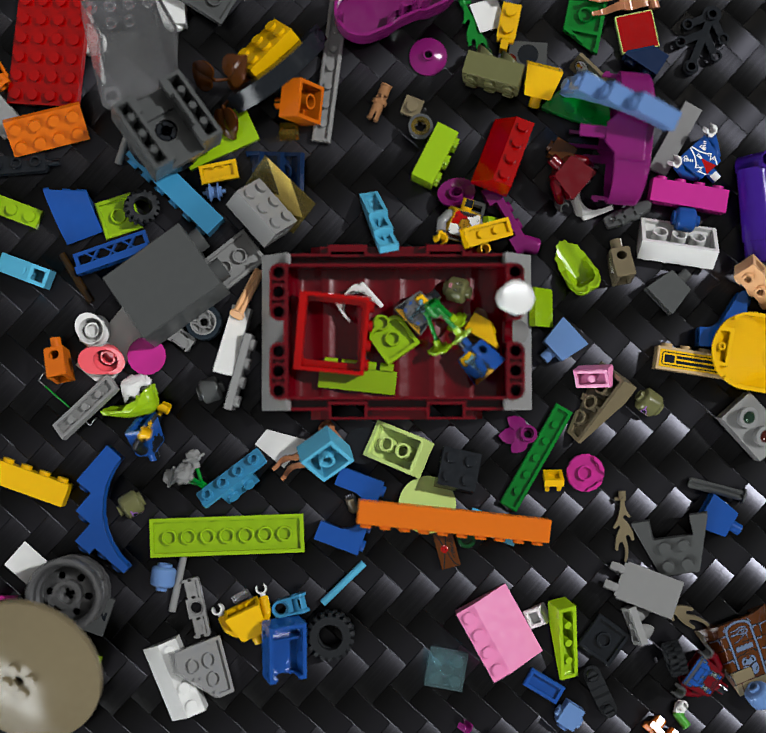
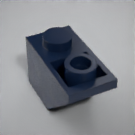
M652 45L627 50L621 59L624 60L628 67L636 68L640 73H647L654 79L669 55Z

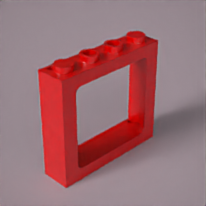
M300 290L293 369L364 376V371L369 369V360H366V352H370L371 340L367 339L368 332L372 333L373 321H369L370 313H374L375 301H371L370 296ZM310 301L359 305L362 307L358 360L356 363L314 360L304 357L307 312Z

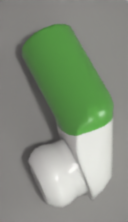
M678 700L674 704L673 717L683 729H686L691 724L684 716L688 703L685 700Z

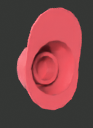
M105 344L82 350L78 355V364L83 371L89 374L111 375L123 370L125 359L117 347Z

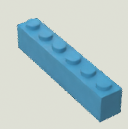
M130 150L125 154L129 158L127 162L135 170L139 167L143 171L141 176L147 182L152 180L157 185L155 189L162 196L166 194L170 198L168 202L175 209L179 207L184 212L181 215L189 223L193 220L197 224L195 228L203 236L207 234L210 237L225 222V219L178 173L168 174L155 182L147 169L136 161Z

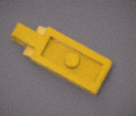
M503 2L496 35V42L501 43L500 54L502 51L507 52L508 44L513 45L515 42L522 5Z

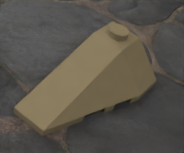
M613 369L612 387L587 388L586 393L582 394L579 410L575 411L567 433L581 444L628 401L637 387Z

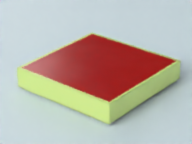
M652 9L614 17L621 56L627 50L652 45L659 48L660 45Z

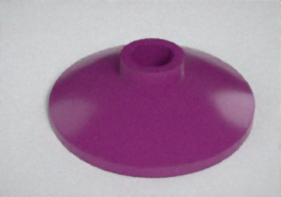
M420 39L410 50V64L421 75H435L446 64V49L436 39ZM430 52L432 56L427 58L425 53Z
M465 178L449 179L439 187L437 192L438 199L445 206L461 207L463 197L473 200L476 193L475 186Z

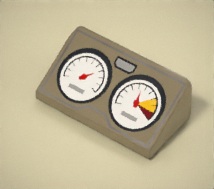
M580 53L569 66L575 74L581 71H588L605 82L608 80V78L602 77L603 72L583 53Z

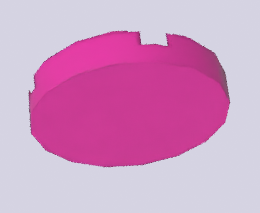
M140 337L129 346L127 353L128 363L139 374H154L165 363V349L162 344L155 347L143 337Z
M579 454L569 461L566 467V478L574 489L590 492L602 484L605 469L597 457L590 454Z

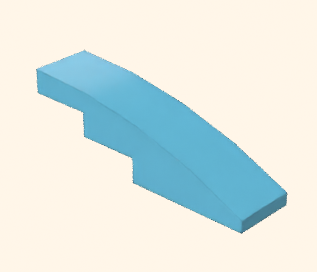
M378 191L359 194L370 232L379 253L398 251L399 244L393 234V226L388 218V210Z

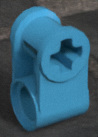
M298 592L276 599L272 605L273 615L277 618H283L310 611L305 600L306 592ZM279 603L286 606V610L282 613L277 612L275 606Z

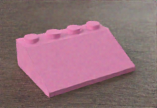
M506 583L455 610L494 683L511 674L543 651Z

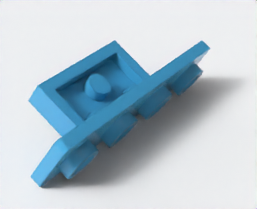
M255 448L196 493L203 507H210L220 498H223L229 504L236 501L240 495L252 489L260 481L254 472L264 466L267 460L261 451Z

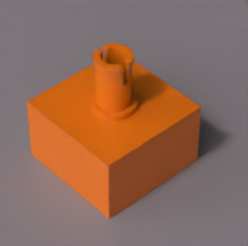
M302 77L292 78L282 86L281 97H276L274 100L275 102L280 101V103H274L275 108L279 110V117L301 126L320 125L324 87Z

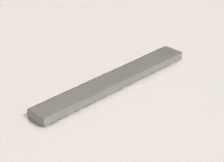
M330 0L325 34L328 39L324 43L325 47L323 49L319 85L324 87L321 124L313 126L311 140L312 142L331 144L344 46V37L339 33L334 22L335 0Z

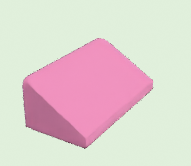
M613 364L579 365L573 370L576 388L612 387Z

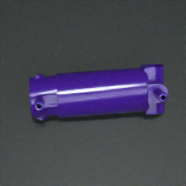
M766 151L737 158L735 161V174H737L742 243H744L745 259L754 254L762 263H766Z

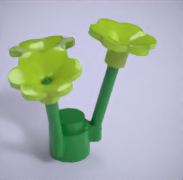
M432 298L424 304L425 311H423V314L427 319L434 344L427 351L428 355L437 356L446 353L452 347L451 344H457L472 331L471 328L464 331L460 329L465 325L466 313L458 312L456 315L450 313L437 298ZM442 316L448 323L447 330L452 331L456 335L455 340L451 344L447 342L441 343L440 338L437 337L431 317L435 319Z

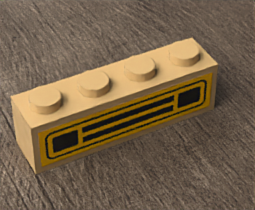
M661 343V346L658 345L654 348L651 369L723 380L713 365L709 349L699 348V351L691 350L692 347L680 345V348H673V344Z

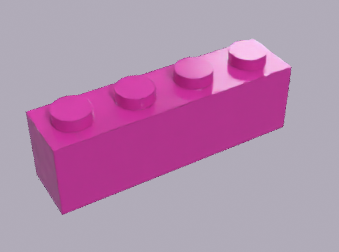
M662 175L653 177L649 182L647 200L652 202L651 204L674 208L679 206L696 209L697 212L720 216L726 213L730 190L724 189V186L712 185V187L705 186L703 182L691 184L686 183L684 179H675L673 181L668 180V177Z

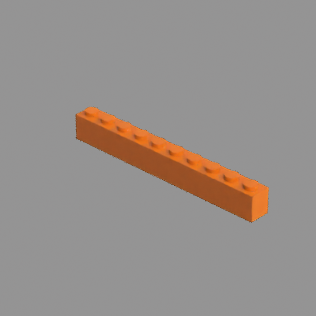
M358 498L356 523L360 524L361 528H372V525L379 526L381 530H391V527L399 528L398 531L410 532V529L418 530L420 534H429V531L437 532L439 536H448L449 533L456 534V537L467 538L468 535H472L478 540H486L487 537H492L494 541L505 542V539H511L513 543L517 544L531 541L532 545L537 546L549 543L552 520L543 517Z

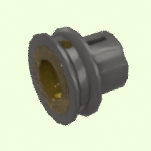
M425 114L414 115L408 123L410 135L418 140L428 138L433 130L431 118ZM419 124L425 127L423 131L416 130Z

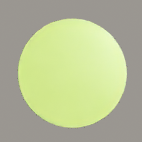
M421 476L420 479L415 478L403 488L399 497V503L456 508V499L453 491L434 487L435 477Z

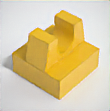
M562 469L543 470L542 476L545 491H549L550 487H556L557 491H561L562 487H564Z

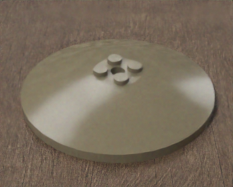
M24 599L0 600V730L6 733H71L75 731L92 715L99 703L103 689L102 666L92 642L70 618L47 605ZM16 676L21 677L24 682L18 681Z

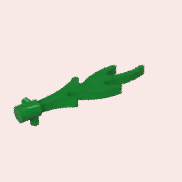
M458 0L460 7L463 8V24L467 20L470 22L466 34L468 46L470 47L472 40H475L476 51L479 44H483L489 50L488 42L482 33L477 30L478 26L475 18L467 7L471 0Z

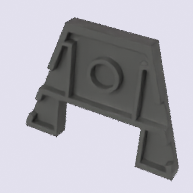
M708 511L689 514L693 531L690 534L653 538L649 519L633 521L631 523L659 573L669 576L700 572Z

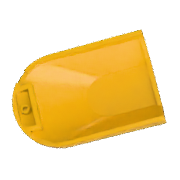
M757 312L736 314L723 322L714 335L711 346L713 365L720 377L733 387L766 394V314Z

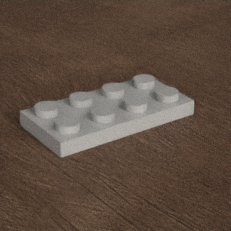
M244 333L224 409L236 410V407H240L242 396L239 395L241 389H245L247 378L245 377L246 370L251 368V352H255L258 342L255 340L256 337L251 334Z

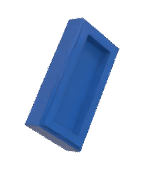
M531 667L522 683L554 704H557L565 690V686Z

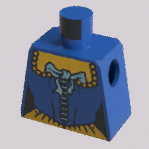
M465 337L458 344L465 353L458 359V362L475 386L505 361L484 340H480L473 345Z

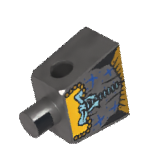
M435 289L427 296L419 291L395 307L394 311L421 336L428 326L427 319L423 314V311H425L423 306L432 298L439 300L441 295Z

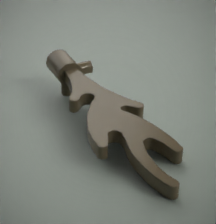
M618 491V497H614V501H620V507L613 528L616 529L618 526L620 528L616 534L615 550L618 551L620 542H623L625 550L624 561L627 562L628 543L626 536L629 535L633 541L634 534L629 523L623 518L624 515L629 518L631 517L625 507L626 491Z
M687 605L676 606L674 615L686 626L695 629V626L689 622L690 620L702 622L707 627L709 626V623L704 619L686 613L687 611H693V607Z

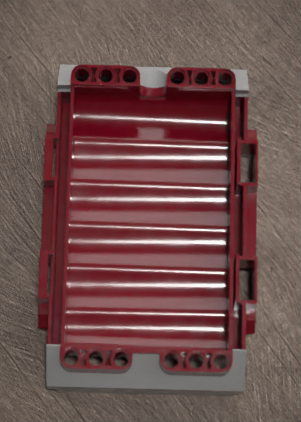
M463 244L399 247L398 251L379 253L377 247H367V245H328V247L311 248V254H289L286 252L263 255L262 411H311V420L482 419V410H532V345L529 311L525 314H520L518 317H513L509 312L502 310L496 303L497 291L512 280H520L531 286V255L511 252L477 253V247L464 249ZM332 252H364V254H332ZM429 252H461V254H429ZM278 268L284 270V275L281 278L274 277V271ZM517 268L520 273L519 277H512L509 272L510 269ZM452 276L467 279L470 287L473 288L471 298H467L463 304L446 300L445 295L442 293L444 282ZM364 282L384 304L380 308L375 303L374 313H370L369 321H372L379 314H384L388 317L399 316L394 311L395 307L419 291L427 296L435 289L441 295L439 301L450 313L456 315L458 312L473 315L476 307H480L488 313L489 321L496 328L495 334L499 344L498 349L492 348L505 361L475 386L458 362V359L465 354L458 346L461 341L454 345L451 344L455 340L456 335L452 331L447 330L448 323L440 316L432 320L437 337L440 338L441 343H450L452 347L446 353L437 356L428 355L427 351L434 345L429 325L421 336L408 325L420 344L392 363L394 364L393 372H397L395 395L318 387V371L293 369L300 290L344 294L352 285ZM277 288L284 289V295L280 298L274 296V291ZM363 293L354 294V295H360V296H367L366 294H363ZM310 301L307 312L304 357L314 360H324L325 357L338 358V362H342V359L358 360L362 307L345 304L346 315L351 320L349 323L335 303ZM277 307L284 309L282 317L274 316V310ZM368 332L367 340H370V332ZM371 343L370 352H366V360L377 362L376 370H380L381 363L386 362ZM277 346H282L284 349V354L281 357L274 355V349ZM512 346H517L520 349V354L516 357L510 353ZM516 365L520 368L518 376H513L510 373L511 366ZM277 366L284 368V374L281 377H277L274 374V369ZM278 385L284 388V393L280 397L274 394V388ZM513 385H517L520 388V393L517 396H513L510 393V388ZM430 404H461V417H430ZM332 405H365V417H332Z

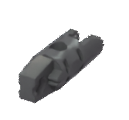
M643 200V202H638L635 206H626L614 211L603 219L606 228L609 230L621 227L640 219V217L650 212L652 202Z

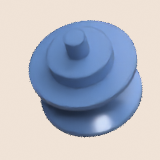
M218 182L214 187L208 183V187H206L203 195H207V199H210V202L213 201V198L221 201V197H223V193H226V189H222Z

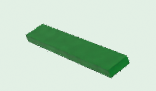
M555 403L536 440L532 443L499 503L517 512L573 412Z

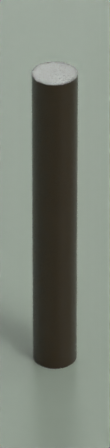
M65 252L59 254V259L88 304L94 302V298L80 276L76 274L75 268Z

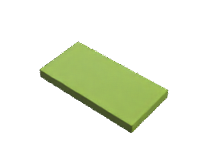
M233 109L238 118L237 139L231 140L222 134L221 144L202 154L189 167L191 171L198 169V166L209 164L260 141L247 110L238 114Z

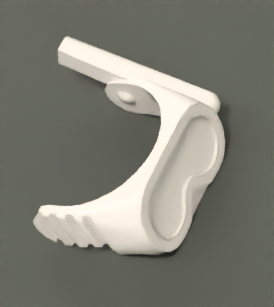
M580 193L574 200H570L576 216L581 217L583 221L614 210L612 205L597 210L588 209L582 203Z
M364 282L352 285L344 293L349 295L363 293L370 296L371 300L375 301L380 308L384 306ZM335 303L345 319L350 323L351 320L345 312V304Z

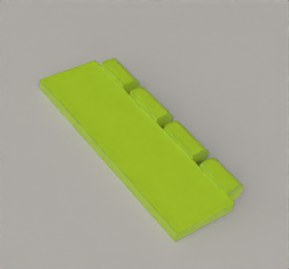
M325 357L324 361L338 362V358ZM342 359V362L356 363L357 360ZM369 361V369L364 371V376L319 372L318 387L395 395L397 372H393L394 364L388 366L386 363H381L380 370H376L377 362Z

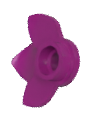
M508 416L509 428L503 430L499 434V438L504 443L512 444V453H521L526 450L528 444L536 440L537 430L533 426L527 425L522 417ZM529 432L531 437L526 438L524 433Z

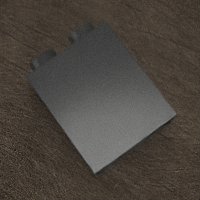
M179 223L103 277L142 337L155 347L230 294V291L223 282L231 277V275L218 258H215L210 263L202 252L210 246L197 228L188 233Z

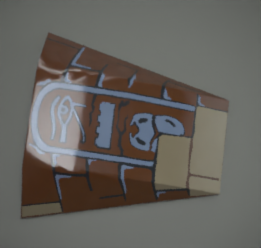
M765 603L748 609V614L720 625L713 626L709 624L708 627L704 626L694 630V633L703 643L704 647L706 648L705 644H708L718 654L723 665L722 672L740 697L744 695L749 683L758 680L766 683Z

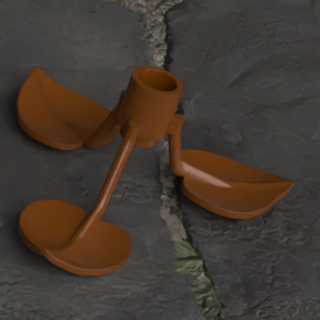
M231 53L224 56L222 69L224 74L228 76L226 78H213L214 68L210 63L204 60L194 61L192 63V73L196 85L202 91L207 92L213 88V82L227 81V85L231 90L250 80L246 73L248 55ZM227 99L222 104L221 109L219 108L214 111V119L222 129L225 137L236 140L238 118L231 108H226L229 103Z

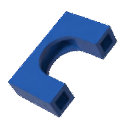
M347 467L339 471L334 484L357 493L362 499L378 500L379 497L383 498L387 488L384 486V481ZM321 519L314 539L358 555L359 551L363 552L367 541L363 540L365 534H370L372 528H361L360 524L351 527H341Z

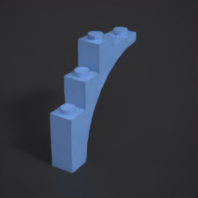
M588 71L577 72L574 76H567L561 83L559 94L565 98H577L608 106L643 120L663 131H674L682 112L644 91L634 92L616 81L605 82Z

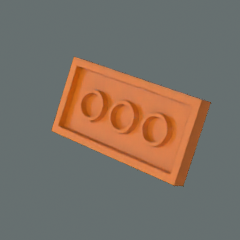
M79 102L3 120V126L15 158L90 139Z

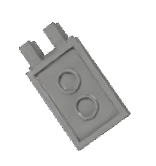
M614 561L611 562L609 570L617 572L621 576L618 584L606 579L603 588L615 592L614 595L618 600L672 620L684 582L631 562H625L624 565Z

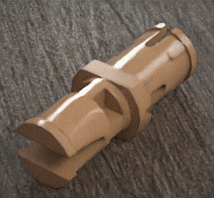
M384 82L381 83L376 97H373V105L367 115V119L371 120L375 113L372 121L378 122L383 107L385 108L387 105L386 101L392 89L391 85Z

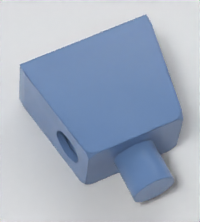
M562 317L542 341L547 349L540 354V357L546 363L550 362L554 357L561 362L587 346L588 343Z

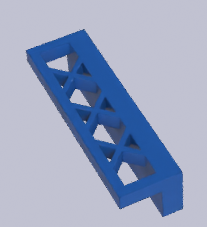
M144 229L72 254L77 266L74 267L76 274L84 276L127 261L150 244L146 230ZM143 235L145 243L137 246L132 245L136 237ZM119 243L128 245L126 250L114 251ZM101 249L110 251L108 256L100 259L97 258ZM84 255L92 257L90 262L81 265L79 257Z

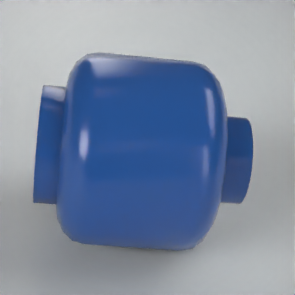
M679 206L676 210L672 211L670 225H673L674 230L690 233L695 227L699 226L700 216L697 215L696 209Z

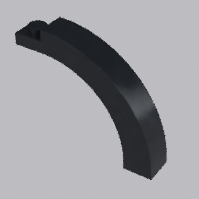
M318 24L312 25L303 37L274 64L234 89L227 99L238 114L274 93L296 76L321 52L328 38Z

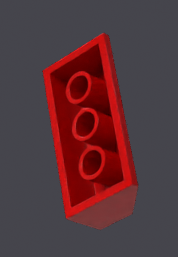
M517 116L495 119L470 183L506 197L535 123Z

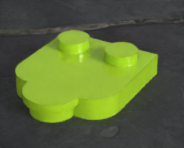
M379 314L373 318L370 340L388 366L420 344L419 340L400 316L388 317L384 314Z

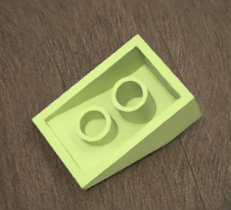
M377 420L363 455L420 479L434 443Z

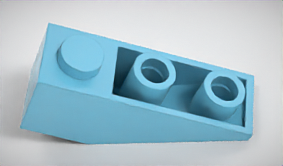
M3 252L1 254L0 272L50 290L56 272Z

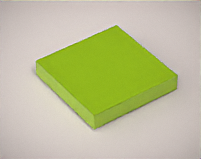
M131 192L95 203L107 241L143 229V226H140V224L134 225V222H129V218L125 217V212L123 211L124 202ZM134 203V209L138 213L136 204Z
M531 287L534 291L535 300L532 308L529 310V325L532 327L553 328L552 289Z

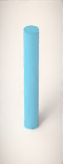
M361 560L320 600L321 603L326 606L367 565Z

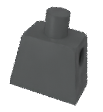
M685 268L678 275L671 270L646 286L643 290L667 315H671L691 289L686 282L692 275Z

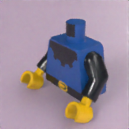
M163 401L157 407V411L149 415L137 416L127 429L125 436L131 445V449L137 456H148L150 461H156L160 458L158 449L164 442L160 422L164 414H169L172 404Z

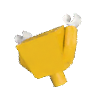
M264 583L265 589L263 592L258 591L257 585L255 587V591L260 594V598L255 596L225 610L223 604L219 603V613L215 607H212V613L218 615V621L226 634L239 638L242 642L252 639L255 645L262 643V621L270 620L272 611L269 598L265 594L267 586Z

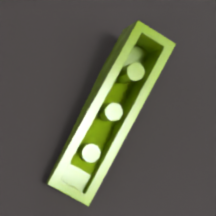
M566 597L549 600L548 619L559 679L565 680L578 676L576 605Z

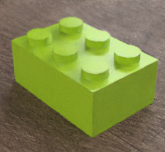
M440 122L437 123L411 174V181L429 190H432L433 186H438L442 178V173L440 172L442 169L446 170L451 158L449 154L450 152L454 154L460 139L457 138L459 132Z

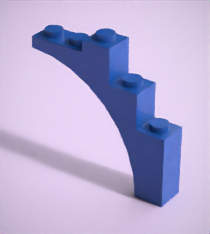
M107 445L76 480L80 483L79 487L84 492H90L91 494L76 510L79 514L78 517L83 522H89L90 524L75 542L82 552L90 554L97 550L98 556L104 560L108 559L112 563L111 566L119 573H125L131 568L132 564L122 555L115 544L107 519V495L110 483L116 469L125 457L112 445Z

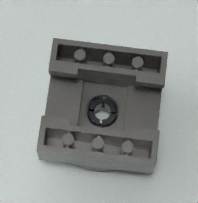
M179 69L159 79L161 89L143 99L136 101L133 95H130L111 106V119L126 139L131 154L139 164L147 169L155 182L168 174L178 173L189 168L202 154L221 144L222 129ZM162 133H169L170 136H164Z

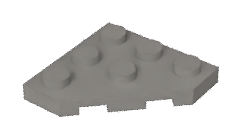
M220 635L210 637L169 654L175 674L214 698H220L235 691Z

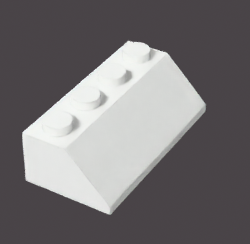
M641 217L636 245L637 258L713 270L719 254L716 228L698 226L690 233L674 230L673 225H670V221Z
M179 634L143 649L172 721L192 717L205 711L208 707L203 691L173 671L169 654L185 648Z

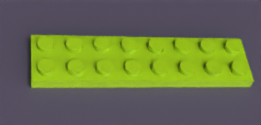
M304 513L149 519L150 558L305 552Z

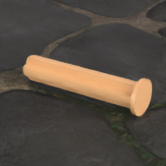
M254 269L234 309H231L229 312L233 318L238 320L244 319V312L262 279V270Z

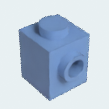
M565 698L562 705L559 704L556 707L554 718L558 722V727L564 731L569 729L574 732L575 728L578 729L581 726L585 711L581 706Z

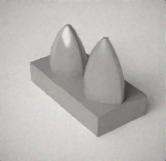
M627 605L622 607L621 610L633 644L639 646L648 644L647 639L651 637L654 627L649 624H642L641 621L650 612L636 606Z

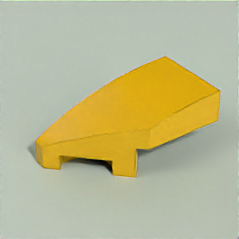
M474 312L464 329L471 328L472 331L469 333L498 349L499 344L495 334L496 328L491 321Z

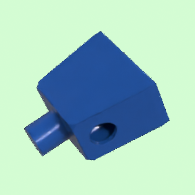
M709 493L699 512L708 511L706 530L724 537L729 531L738 535L743 528V525L735 521L738 512L717 495Z

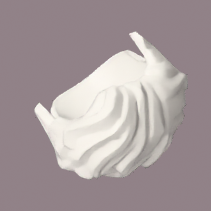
M131 374L122 380L120 388L124 403L133 401L140 391L151 385L152 379L148 375Z

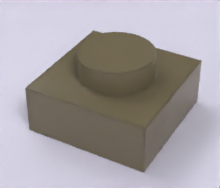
M407 94L400 114L410 118L420 114L425 101Z

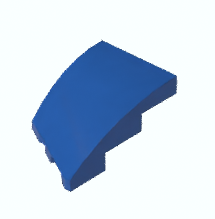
M46 187L43 188L47 203L67 245L103 232L102 226L95 214L94 204L87 190L64 188L62 190H51Z

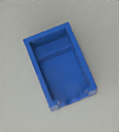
M299 615L262 621V676L269 685L278 682L276 676L280 673H295L300 680L307 679V623Z

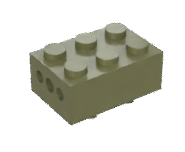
M479 44L476 52L468 50L462 69L463 83L470 88H476L477 86L484 88L483 90L489 93L499 92L507 98H513V96L518 98L524 77L525 65L518 63L515 55L508 54L505 51H502L500 58L494 57L489 47Z

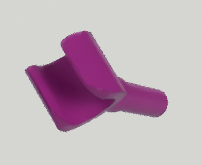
M464 719L463 724L461 722L458 723V729L464 733H470L473 725Z

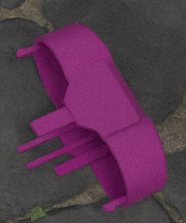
M335 0L334 22L337 30L345 39L356 44H369L387 37L398 28L411 22L429 19L445 11L454 0Z
M605 71L602 74L604 78H615L616 82L634 92L644 91L655 97L653 80L647 73L618 71L617 74L610 73V71ZM611 108L610 120L607 122V126L580 124V131L569 130V134L598 137V145L569 144L580 149L597 150L600 156L583 154V156H588L593 163L606 164L604 196L591 195V199L594 202L602 200L605 204L635 206L642 196L650 170L654 126L634 116Z

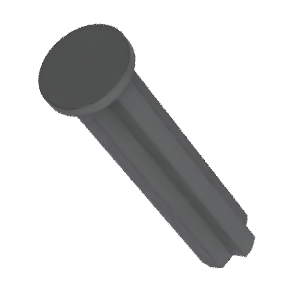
M693 477L689 478L687 483L689 488L739 500L741 504L744 503L747 495V489L739 490Z

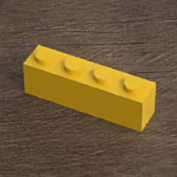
M9 457L0 459V486L59 507L66 506L73 484L68 482L69 479L62 476L52 477L50 472L41 469L39 472L32 469L33 466L25 463L21 465L14 463L15 460Z

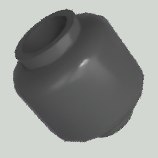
M216 376L202 379L199 381L198 386H196L200 401H204L206 404L221 400L223 392L226 391L223 380L219 381Z

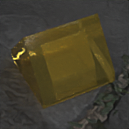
M293 122L280 123V140H299V125Z

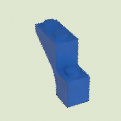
M747 291L734 294L723 314L714 325L695 328V347L711 348L714 335L722 323L736 314L747 312V307L750 306L751 301Z

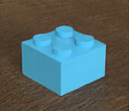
M325 426L297 446L300 463L323 482L354 462L350 445L328 426Z

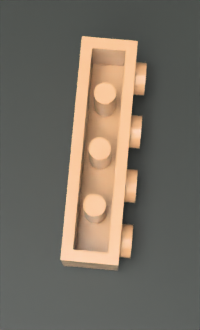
M752 254L734 266L733 277L739 285L742 284L745 287L748 295L754 297L760 307L766 310V266Z

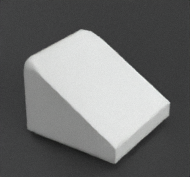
M544 602L523 611L531 629L546 625L549 622L548 610Z

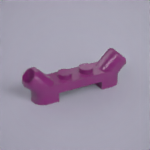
M486 189L480 190V194L488 209L495 205L502 218L509 217L514 235L507 242L513 253L524 254L526 252L533 255L537 254L541 240L523 234L521 230L523 226L518 218H514L511 204L508 201L505 202L502 195Z

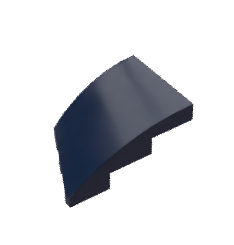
M246 151V156L250 158L252 163V172L256 180L260 178L270 190L278 189L267 157L291 179L294 191H304L305 153Z

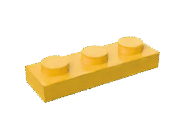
M509 217L459 230L464 249L514 235Z

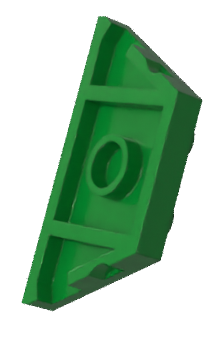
M569 0L563 32L590 53L597 55L605 15L592 16L591 12L606 8L608 2Z
M561 89L552 96L550 101H546L541 107L542 111L578 124L607 126V122L610 120L608 106L577 98H565L559 94Z

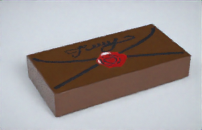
M437 532L432 533L442 570L461 565L453 534L449 533L448 536H439Z

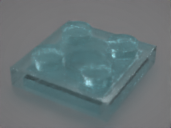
M430 646L424 685L462 692L469 653Z

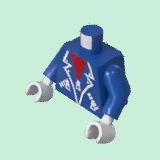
M710 123V130L704 126L702 131L707 136L701 137L681 156L673 154L674 162L667 161V164L673 166V169L680 178L698 182L706 176L713 184L721 177L714 168L721 162L716 125Z

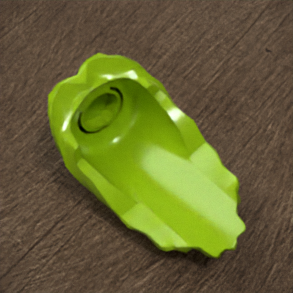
M566 240L559 241L555 246L557 251L554 260L568 288L578 296H585L598 288L601 283L599 270L594 266L586 253L577 244L568 243Z
M156 384L148 385L129 404L104 408L100 411L103 416L128 418L149 415L155 412L159 406Z

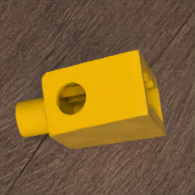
M526 61L523 92L524 95L530 96L529 107L539 109L541 99L551 100L563 75L561 68Z

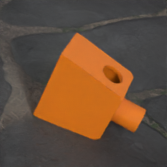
M61 337L50 338V347L43 350L46 377L56 384L75 381L69 349L62 345Z

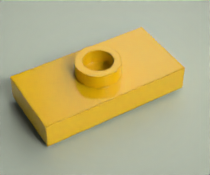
M236 159L198 166L202 186L208 185V183L214 184L240 178Z

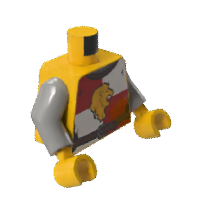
M463 197L460 208L450 206L449 209L437 218V234L433 237L434 242L440 239L441 245L446 243L448 239L462 242L459 230L483 223L481 215L472 211L474 200ZM488 243L481 244L476 249L477 253H482L483 249L485 253L491 251Z

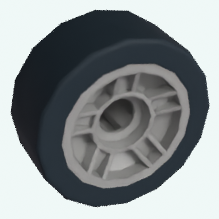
M212 306L187 324L186 328L194 338L211 340L221 332L223 319L220 312ZM201 319H206L208 321L207 325L202 326Z

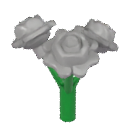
M198 449L186 452V458L182 460L186 464L180 463L177 468L173 466L171 469H166L163 482L167 484L168 488L177 482L179 485L189 483L203 489L208 484L203 481L199 469L201 467L199 461L205 453H200ZM194 470H196L198 479L193 475Z

